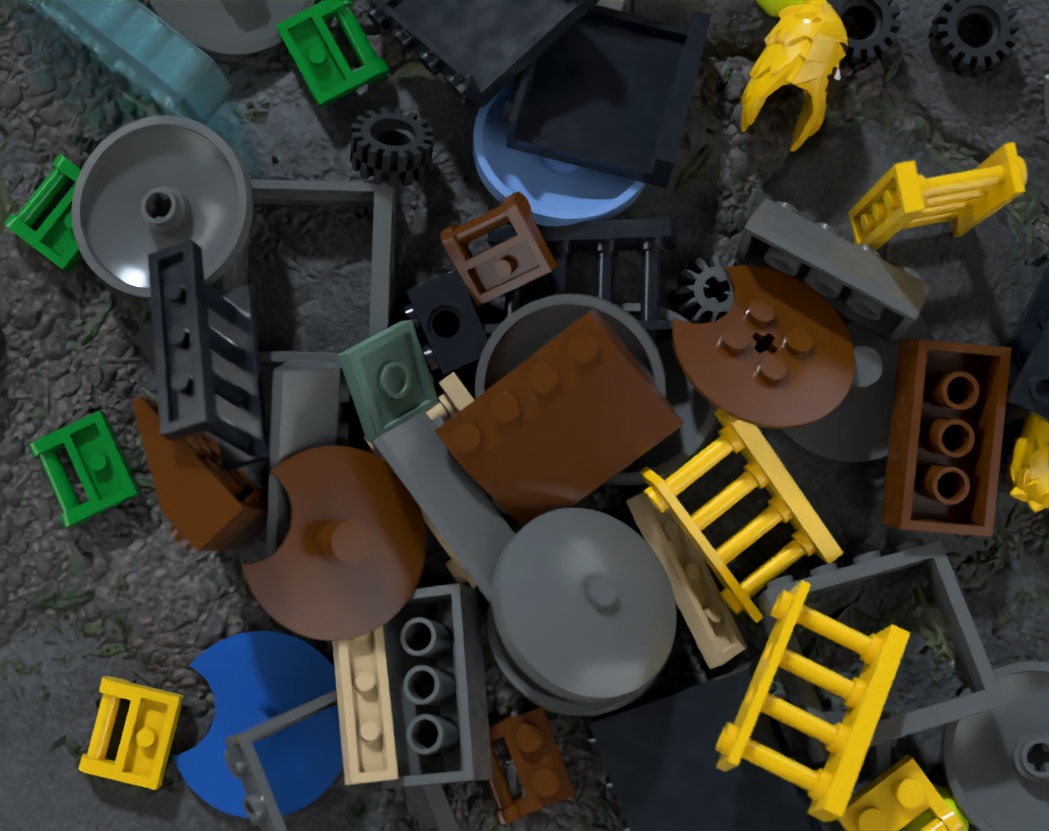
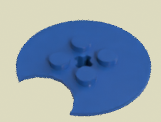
M251 631L230 636L206 649L190 664L189 667L196 669L209 683L215 698V717L209 733L196 747L180 754H172L183 779L201 799L220 811L242 818H248L243 805V798L247 795L240 777L235 778L226 764L224 754L228 747L224 739L336 688L334 665L321 651L300 638L275 631ZM338 704L253 743L281 816L293 813L312 803L326 791L343 767Z

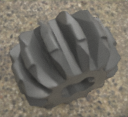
M714 254L711 257L709 267L700 257L696 258L693 262L695 272L684 269L679 276L686 285L676 287L675 296L689 300L682 303L678 311L680 314H686L693 310L696 314L691 319V323L700 324L703 318L707 319V323L715 322L728 314L733 305L734 289L724 268L721 267V257L719 254ZM732 259L726 267L737 266L738 262ZM709 285L713 290L720 288L723 291L719 302L715 297L709 299L705 297L704 294Z

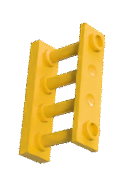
M1015 142L1004 144L974 170L925 179L922 174L918 175L915 160L894 164L848 212L855 245H866L877 251L900 230L950 221L953 237L963 236L1025 192L1027 168L1023 158L1017 155Z
M718 409L714 414L723 426L718 431L720 437L665 481L647 466L640 471V474L649 484V487L644 490L645 495L661 514L668 510L725 589L719 593L724 602L736 615L744 611L752 620L758 623L764 617L750 598L764 588L766 583L774 580L803 555L810 557L814 553L830 564L842 555L843 551L758 427L736 419ZM732 451L736 454L741 452L748 462L743 466L745 472L689 515L676 496ZM765 486L772 496L767 501L769 506L714 550L701 531L754 488L759 487L762 489ZM780 521L784 523L789 521L795 529V532L791 535L793 540L738 583L726 565Z
M802 580L791 590H782L773 606L771 616L777 620L734 724L728 722L719 736L716 751L720 752L721 756L716 768L726 772L738 766L742 757L808 790V797L812 798L808 814L824 822H829L843 817L910 633L892 624L879 633H872L868 637L803 605L811 584ZM798 623L860 654V660L865 663L859 678L855 677L851 681L787 649L786 646L795 624ZM780 667L843 698V704L848 707L842 723L837 722L835 725H832L768 693L777 668ZM761 711L825 743V749L830 752L824 770L820 768L816 772L750 739L749 737L759 712Z

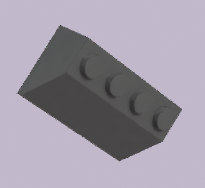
M765 198L744 227L735 255V259L746 265L770 268L795 277L818 292L839 315L894 345L917 319L931 288V285L923 282L922 277L914 270L904 266L895 267L882 260L880 254L871 247L862 244L854 245L842 239L839 232L833 227L824 223L814 224L801 217L798 210L790 204L782 201L775 203Z
M290 359L273 370L269 472L287 458L308 449L322 446L350 447L351 421H344L345 403L352 402V396L340 362ZM270 473L266 558L282 545L290 529L292 513L287 491L276 477Z
M423 411L382 434L373 442L490 602L492 600V580L497 561L506 544L515 535L504 519L510 514L490 495H486L480 485L462 468L436 434L435 430L445 423L439 415L431 420L428 414Z
M461 583L414 589V592L401 610L383 624L398 779L382 781V789L493 779L478 589Z

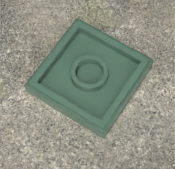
M412 320L400 321L338 354L367 442H373L382 434L423 411L427 412L439 403Z

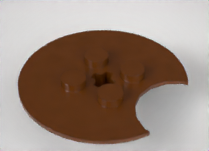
M751 265L725 267L724 271L728 275L734 289L733 305L728 314L715 322L694 324L673 318L671 330L673 348L678 363L687 379L711 404L743 422L778 429L796 428L812 424L823 419L836 409L851 387L855 371V354L845 324L834 308L818 292L802 281L783 272Z
M322 446L299 452L287 458L269 473L275 476L287 491L292 508L290 529L282 545L270 556L250 564H242L248 586L265 612L279 624L297 634L319 640L335 641L351 639L370 633L388 622L401 610L414 592L419 581L426 553V530L421 508L392 467L384 460L364 450L347 446Z

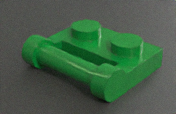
M323 0L275 25L280 38L320 109L367 84L381 80L390 73L385 60L377 57L351 10L354 5L352 0ZM336 17L363 67L353 72L351 71L324 22L329 18Z
M59 154L51 163L55 166L17 215L11 213L3 224L62 270L69 273L82 257L75 240L71 218L73 193L81 169ZM72 179L75 184L39 229L35 231L31 226L68 180Z
M103 411L93 413L32 442L28 446L33 458L39 459L63 511L60 519L65 529L81 525L92 517L142 494L109 419ZM64 446L89 499L88 502L81 505L57 453Z

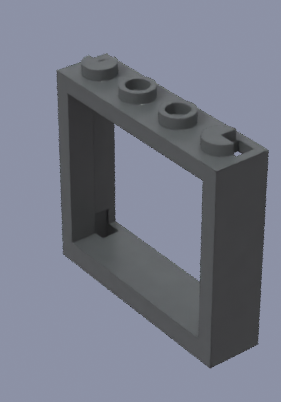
M250 179L253 191V204L374 207L369 338L393 325L397 192L395 187H389V183L377 185L373 182ZM249 235L239 256L224 273V281L217 284L216 291L220 294L247 285ZM259 351L260 367H279L290 359L340 362L338 358L340 353Z
M921 538L898 545L896 547L897 553L881 557L880 551L868 552L854 558V565L838 569L836 563L822 565L809 572L811 577L802 579L811 584L807 596H811L922 564L972 694L879 721L869 747L969 718L1006 705L941 540L929 544H924ZM792 575L783 576L766 583L768 589L764 590L756 599L759 611L764 617L762 620L768 637H770L777 620L771 616V612L782 590H791L802 581H794ZM793 629L786 648L803 656ZM779 667L792 705L826 721L813 683ZM802 732L812 763L816 764L828 760L830 752L825 749L826 744Z
M336 688L224 739L228 747L224 754L226 764L235 778L240 777L247 795L243 798L246 814L252 824L259 825L261 831H287L253 743L337 705ZM441 784L403 787L421 831H460Z

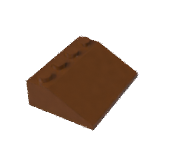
M595 307L442 424L435 432L462 468L524 527L538 516L547 512L571 508L684 425V422Z
M138 396L131 403L162 513L172 523L168 528L171 536L188 551L193 547L197 551L242 550L267 526L268 497L241 468L228 472L222 469L220 446L206 431L173 442L161 436L158 402Z

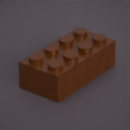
M926 339L899 340L881 523L902 530L993 537L1012 348Z

